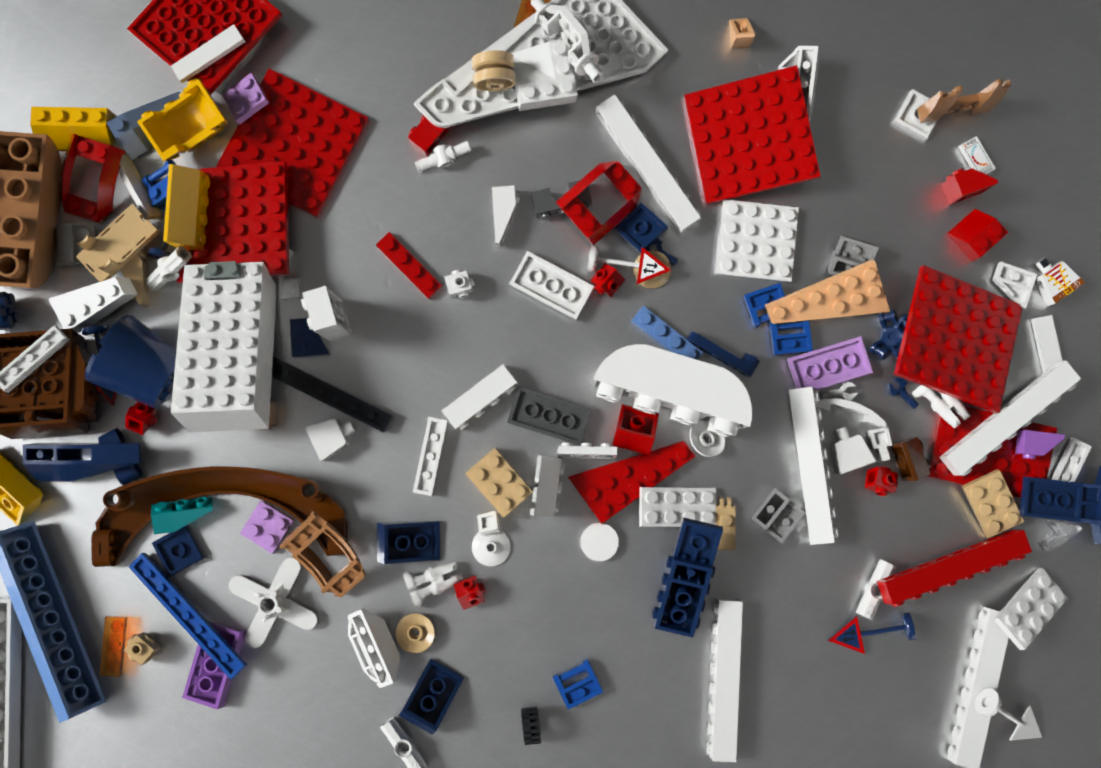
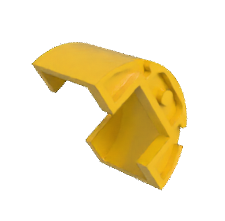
M195 78L189 81L187 87L183 89L184 92L179 95L180 98L166 103L163 110L160 112L148 110L137 121L164 162L180 157L178 153H189L200 147L224 129L222 124L225 126L228 123L200 79Z

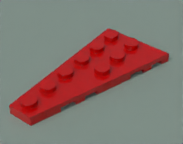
M681 441L652 450L650 455H636L569 476L568 479L599 522L603 524L640 497V487L656 486L695 458V455L687 444Z

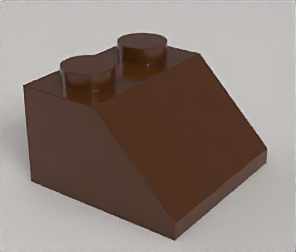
M910 437L892 444L893 446H890L902 481H917L931 474L929 470L931 468L930 462L924 456V446L922 441L918 440V437Z

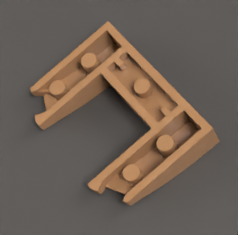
M997 79L978 94L960 97L959 95L963 91L962 86L955 87L949 93H942L940 91L917 108L920 123L937 121L943 115L953 113L958 109H961V111L971 109L972 114L989 112L1003 99L1012 85L1011 80L1003 83L1002 79Z

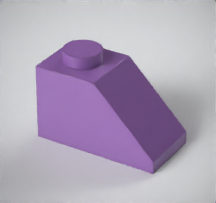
M1030 430L1017 431L1015 454L1023 455L1024 459H1035V456H1044L1065 439V435Z

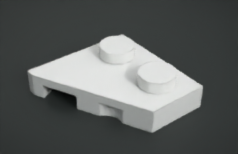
M999 262L992 281L1013 302L1020 304L1023 309H1026L1037 274L1004 262Z

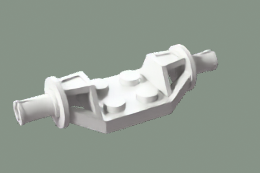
M531 0V5L537 11L535 22L542 26L548 35L561 34L563 40L567 39L571 46V49L568 51L569 62L575 67V72L578 75L588 74L594 83L599 82L603 78V73L596 66L599 57L595 52H590L588 33L566 6H560L554 2L545 3L543 0Z

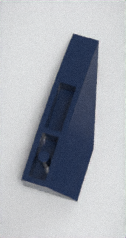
M31 443L22 445L23 465L37 481L71 482L141 463V443Z

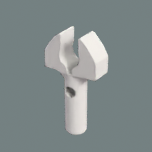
M849 381L841 382L839 389L820 392V398L826 399L841 396L844 400L850 401L857 393L848 394L844 391L856 385Z

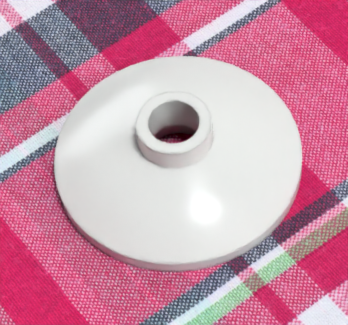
M698 421L690 430L692 446L703 456L715 457L719 455L725 447V437L707 431L710 421Z
M502 530L483 536L478 532L472 542V552L476 560L481 564L497 566L507 559L510 553V541ZM488 544L494 545L493 551L487 549Z

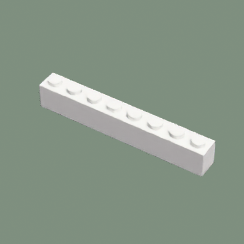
M614 94L596 106L595 113L676 230L681 234L699 222L701 218L699 215L701 213L695 205L693 206L690 203L688 193L685 190H681L676 176L669 173L667 163L663 159L660 160L655 146L649 144L646 140L647 135L644 130L637 127L634 116L631 113L628 114L621 98L618 99Z
M1066 360L1057 362L1003 405L1000 413H993L939 458L954 476L967 475L972 471V466L976 463L980 464L987 459L986 455L1000 449L1003 441L1006 439L1010 440L1016 436L1018 429L1031 424V419L1034 416L1043 414L1047 411L1046 407L1049 404L1058 402L1064 392L1073 390L1077 386L1076 383L1081 379L1080 376Z
M814 386L790 389L789 397L810 544L835 543V537H839L837 525L833 524L836 512L835 506H831L830 498H833L832 486L828 487L827 479H830L829 467H825L824 461L828 459L827 449L822 446V440H825L824 429H820L819 421H822L821 409H817L816 402L819 401L818 390H814Z
M716 598V603H713V615H716L715 623H712V635H715V642L711 643V654L714 655V662L710 663V674H713V682L709 684L712 702H709L708 712L711 714V722H708V734H711L710 742H707V754L710 755L712 761L736 762L743 610V601L740 599Z
M984 606L978 616L979 627L974 634L975 644L974 649L970 652V667L966 670V684L961 691L962 702L961 706L957 709L958 720L952 731L953 742L952 746L948 749V760L955 765L965 768H980L991 716L986 717L979 714L975 708V700L984 689L990 688L997 691L1009 639L1007 634L994 620L1000 611Z

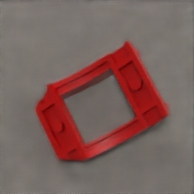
M72 134L61 171L60 195L64 212L96 223L103 222L110 212H114V189L121 167L119 164L122 155H125L126 151L112 145ZM76 156L103 164L98 185L97 202L70 194L71 176Z
M619 161L598 164L555 203L589 242L595 245L637 207L642 188ZM602 174L605 175L627 201L603 225L599 223L577 197Z

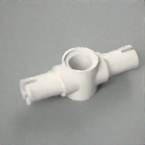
M468 141L453 147L443 144L435 147L430 156L416 161L415 164L419 172L434 166L435 168L444 169L452 166L457 157L472 152Z

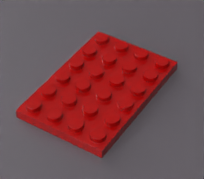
M964 406L970 417L964 421L956 415L961 423L956 428L949 425L940 415L938 416L929 459L931 474L927 475V477L964 485L998 469L1012 497L1020 499L1023 477L1047 479L1053 448L1044 456H1035V459H1024L1023 455L1015 454L1017 435L1010 440L1006 439L1003 441L1000 449L986 455L987 459L980 464L976 463L972 466V471L967 475L954 476L939 457L993 413ZM1034 422L1017 430L1055 434L1057 432L1056 427Z

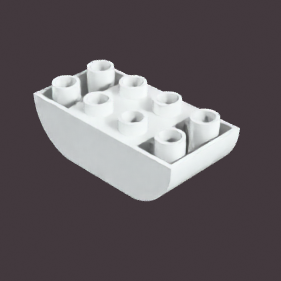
M647 344L629 345L611 353L598 367L591 386L598 388L597 398L618 403L622 395L635 399L634 409L654 415L656 412H659L660 407L672 410L670 420L689 426L697 424L699 419L708 420L710 422L707 431L725 437H730V435L736 436L738 429L750 427L752 421V405L749 394L743 383L732 372L723 367Z

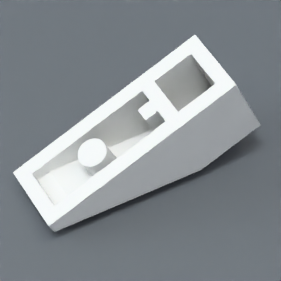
M515 185L492 187L497 247H501L517 209L516 203H520L519 191H515Z

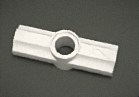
M179 246L170 256L160 258L157 261L158 267L145 279L146 285L151 290L158 291L167 282L178 279V271L192 258L191 253L185 247Z
M881 559L879 560L870 581L865 585V592L856 613L873 620L883 599L880 590L876 595L873 594V587L878 585L877 580L893 575L897 568L896 566Z
M395 716L380 727L394 747L395 754L402 758L408 768L428 767L429 764L415 746L413 738L405 732ZM400 743H407L409 745V749H401Z

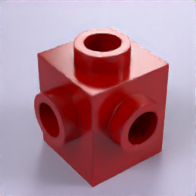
M604 263L590 281L595 285L594 289L600 295L606 294L612 297L624 283L625 279L617 269Z
M137 402L128 409L125 415V428L144 435L157 421L156 409Z
M878 466L868 469L864 488L874 491L879 496H887V494L894 493L898 486V473L891 471L888 467Z
M476 576L454 584L457 599L463 610L485 602L483 594L486 593L484 584L483 582H478Z

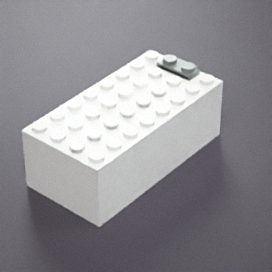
M225 261L200 265H184L171 414L189 432L269 429L277 286L271 275H269L264 262L236 263V261Z

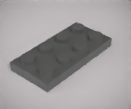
M518 386L507 423L581 445L592 409Z

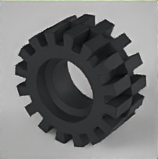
M521 708L525 745L541 744L538 708Z

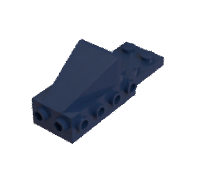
M683 517L675 549H673L672 556L668 555L667 573H663L661 580L663 588L658 591L656 599L659 603L657 607L653 608L652 618L655 619V629L693 638L695 630L700 625V613L705 608V596L710 591V579L715 574L716 567L713 566L723 533V526Z

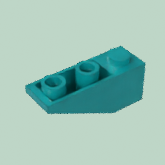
M199 497L191 500L181 499L175 502L151 504L154 535L175 532L213 510L212 497Z

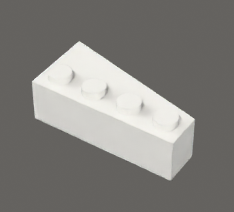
M114 277L50 298L49 301L63 328H72L77 333H81V328L90 327L138 294L130 278Z

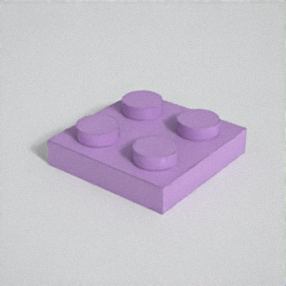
M252 73L222 94L238 124L243 123L269 103L257 78Z
M260 500L240 534L274 554L295 520Z

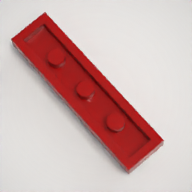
M390 232L376 244L389 260L428 299L442 287Z

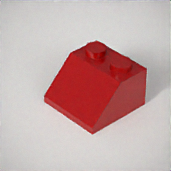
M961 168L946 177V181L941 184L948 205H952L982 194L999 182L997 179L973 168L968 170Z
M974 209L953 227L947 235L973 262L982 257L1009 232L996 218Z
M622 404L613 437V446L650 455L655 440L659 413H655V415L636 410L632 406Z

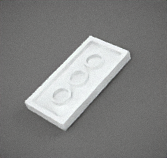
M529 251L526 252L509 283L510 286L574 320H577L594 289L593 285Z
M640 487L639 526L681 527L683 517L716 525V488Z
M1039 568L1030 576L994 620L1019 650H1025L1068 597L1043 568Z

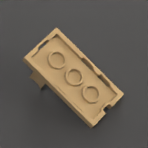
M131 204L96 238L86 234L83 241L76 243L83 248L76 258L99 282L111 279L160 231L148 219L144 221L145 215L134 204Z

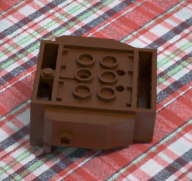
M72 328L60 329L70 339L64 346L9 393L4 392L0 387V435L9 439L87 434L88 422H96L94 412L98 397L96 385L85 380V371L90 355L84 350L85 338ZM48 330L0 334V371Z

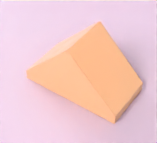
M729 19L731 48L750 47L755 37V32L749 19Z

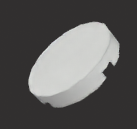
M593 523L583 531L580 545L583 553L589 559L605 561L616 553L619 546V538L616 531L610 525Z

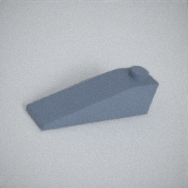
M180 92L122 113L107 122L114 137L133 161L149 153L154 148L137 123L142 118L141 115L148 110L160 112L165 108L164 105L166 103L179 99Z

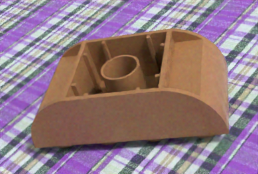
M0 131V286L39 288L47 281L54 266L57 249L56 227L60 221L62 202L60 195L62 163L55 143L47 134Z

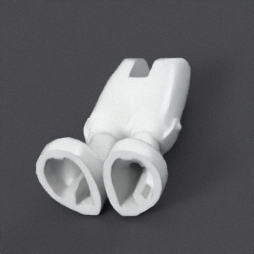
M922 385L911 393L915 398L923 396L930 400L933 411L937 412L953 428L961 424L956 415L964 421L970 417L959 399L940 393L941 399L932 389Z
M457 562L435 568L429 567L425 574L413 576L410 572L403 574L408 590L414 589L426 582H432L427 587L410 592L415 607L421 606L426 596L430 594L440 595L442 591L463 580L461 573L452 575L449 578L445 575L458 569Z

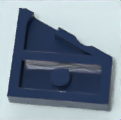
M307 318L290 319L291 352L293 358L330 355L321 336L314 332L313 329L310 330Z

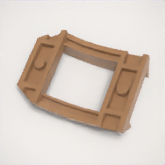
M313 511L305 521L287 535L279 546L281 549L285 548L291 552L292 557L311 573L321 587L323 594L331 592L334 593L333 596L342 598L366 575L357 554L347 540L332 525ZM322 532L340 547L350 561L334 577L316 553L308 547Z

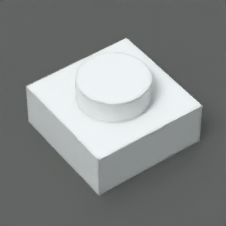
M299 278L279 280L280 297L282 300L301 298Z
M496 511L477 515L479 533L482 536L500 531L499 518Z

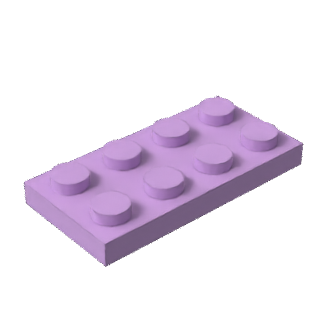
M861 336L787 359L796 388L814 386V390H818L873 373Z

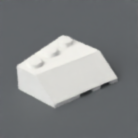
M538 455L530 515L554 517V513H558L560 501H556L557 493L561 494L562 482H559V474L564 473L565 463H561V458Z

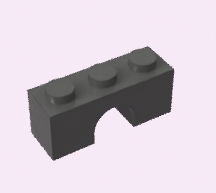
M579 181L568 183V191ZM587 187L577 197L588 209L592 204L589 187ZM550 188L531 192L536 218L548 219L557 213L565 215L555 203L558 200L552 197Z

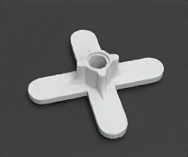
M293 557L283 561L270 588L242 575L233 577L229 582V589L233 594L259 607L245 636L247 645L252 648H258L263 645L277 617L305 630H310L317 625L318 616L314 611L287 598L301 571V564ZM269 598L275 603L273 609L268 606Z

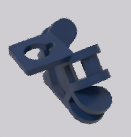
M890 310V313L887 314L879 313L882 330L879 341L870 347L869 351L872 354H878L882 360H885L891 353L898 358L904 334L902 327L906 326L908 314L898 320L895 310ZM892 320L894 325L887 326V321Z

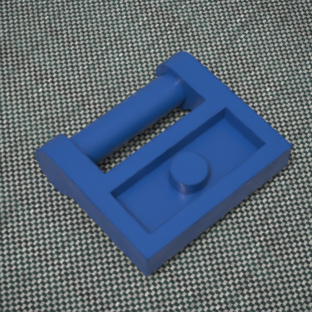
M168 160L164 163L163 167L151 175H146L142 178V182L147 188L151 207L158 208L166 203L168 176L155 184V181L169 172V164L176 165L173 160Z
M781 283L743 296L754 328L770 321L768 314L758 317L756 311L765 309L766 304L785 296Z
M809 320L777 324L769 322L773 356L813 351ZM803 329V333L778 335V330Z
M588 659L582 661L583 664L561 675L556 674L553 676L567 709H571L603 693ZM587 671L589 676L564 687L562 682Z

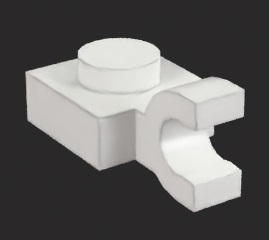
M883 427L868 430L871 450H878V462L891 460L887 447L893 446L889 428Z

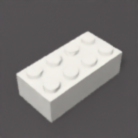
M323 286L302 293L304 299H301L304 310H307L309 314L307 323L310 330L313 329L314 332L329 341L352 334L342 299L327 286Z

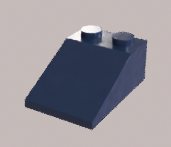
M440 521L377 523V562L395 564L440 560Z
M430 659L398 716L433 735L437 731L464 677Z

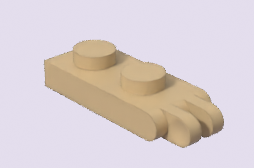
M719 497V505H716V525L723 526V533L718 550H736L735 505H731V497L726 498V505H724L723 497Z

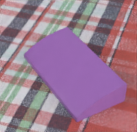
M208 621L240 655L246 630ZM199 644L182 698L218 710L225 706L232 680L228 678Z

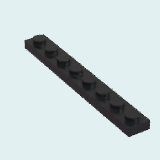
M273 356V378L385 433L393 415Z

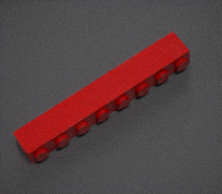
M1013 529L877 580L876 582L884 604L897 607L905 604L904 601L907 599L916 600L921 598L923 593L937 592L940 590L939 587L944 585L945 587L956 585L957 580L974 578V574L978 572L980 574L990 572L992 570L991 567H1002L1008 565L1010 560L1026 558L1025 555L1031 553L1032 550L1023 529Z

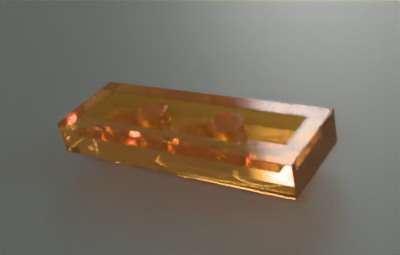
M105 616L100 676H122L128 617Z

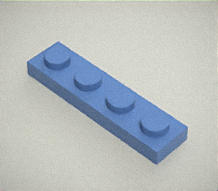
M644 305L631 320V322L670 352L696 360L703 354L702 351Z

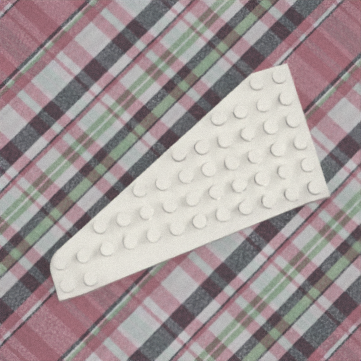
M622 0L550 1L560 6H566L588 33L590 52H595L599 57L596 66L603 73V78L597 83H594L588 74L578 75L574 70L575 67L572 65L577 91L646 73L669 51ZM535 12L482 52L500 50L515 53L546 42L563 39L561 34L548 35L543 27L535 22ZM472 59L447 78L435 84L414 102V106L434 126L440 128L455 126L519 108L515 86L507 90L493 92L474 88L473 75L476 72L472 68Z

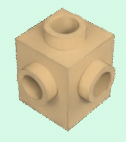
M143 632L132 635L126 642L128 645L124 651L130 660L138 662L142 666L153 658L161 646L155 642V638L151 634Z

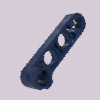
M693 331L690 332L686 339L700 350L748 378H751L760 363V360L748 353H745L742 359H739Z

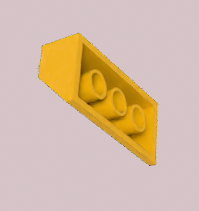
M31 107L30 126L33 134H47L55 143L58 151H67L72 134L115 146V137L107 122L114 119L116 115L108 108Z
M169 164L163 241L176 248L180 246L185 247L186 250H204V244L206 243L205 226L207 225L206 208L209 204L207 194L210 187V179L201 170Z
M0 453V510L18 526L23 524L38 508L43 494L37 486L29 482L25 474L20 473L14 464L9 460L7 461Z

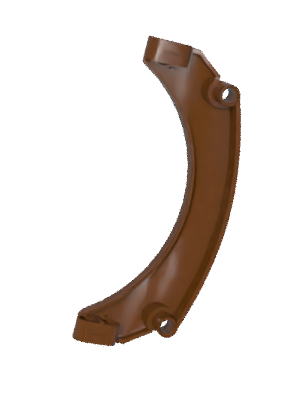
M230 466L198 467L154 475L106 492L103 496V503L106 507L96 521V530L93 531L91 537V553L94 567L116 566L120 563L137 536L152 522L151 504L175 502L181 499L191 500L213 494H239L258 498L280 507L301 523L313 511L332 525L347 542L348 524L346 510L328 493H323L322 485L317 481L258 468ZM311 484L316 488L313 495L308 493V487ZM115 494L118 496L117 504L113 502ZM324 532L316 538L327 556L345 555L340 547Z

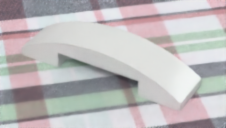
M828 398L820 399L816 402L817 409L822 411H829L832 405L863 414V423L880 428L887 425L874 411L853 401Z

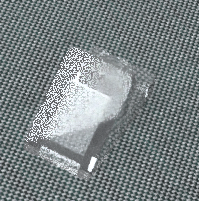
M1045 520L1053 532L1046 534L1042 538L1043 541L1038 544L1042 550L1053 551L1081 531L1082 527Z

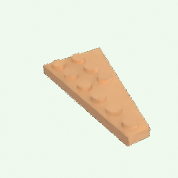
M869 260L765 305L772 324L890 312L874 260Z

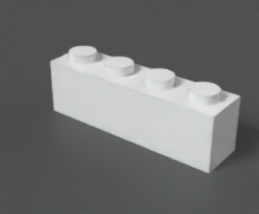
M502 364L441 411L456 430L459 428L463 430L471 424L469 420L473 417L479 418L486 412L484 409L489 405L493 407L501 401L500 397L506 393L508 396L517 389L515 387L517 382Z

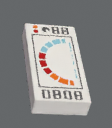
M977 136L958 147L970 168L984 174H988L996 169Z

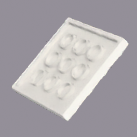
M723 200L715 275L791 283L799 208Z

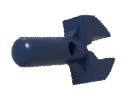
M657 239L652 244L656 246L654 251L658 250L663 253L669 262L675 266L678 263V259L664 251L661 246L663 242Z
M893 378L898 384L899 389H895L891 383H888V393L892 397L900 395L913 409L917 408L919 403L905 389L908 383L902 378Z

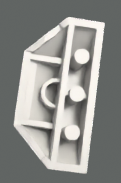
M798 46L778 66V70L797 65L810 122L818 74L819 46Z
M364 608L348 615V636L363 671L377 683L379 688L395 683L400 654L385 620Z

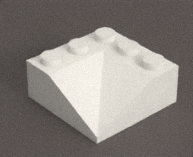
M567 39L546 42L512 53L514 55V68L512 70L515 72V91L519 111L575 103L578 94L572 64L569 62Z

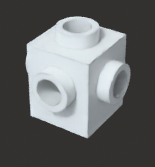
M458 269L452 271V275L444 277L451 298L456 296L464 298L469 296L470 292H473L474 280L472 275H468L467 271Z

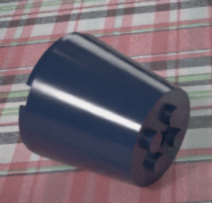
M126 314L108 330L100 341L103 346L97 355L95 353L92 354L86 367L85 380L156 409L167 401L173 391L176 349L136 317Z

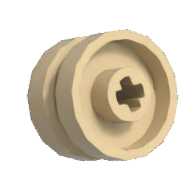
M493 50L480 52L472 57V68L476 72L473 75L474 88L477 90L489 92L502 91L516 85L515 72L512 70L514 68V55L512 53Z

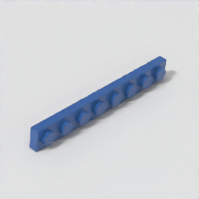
M141 553L129 566L131 571L230 680L234 679L248 664L146 553Z

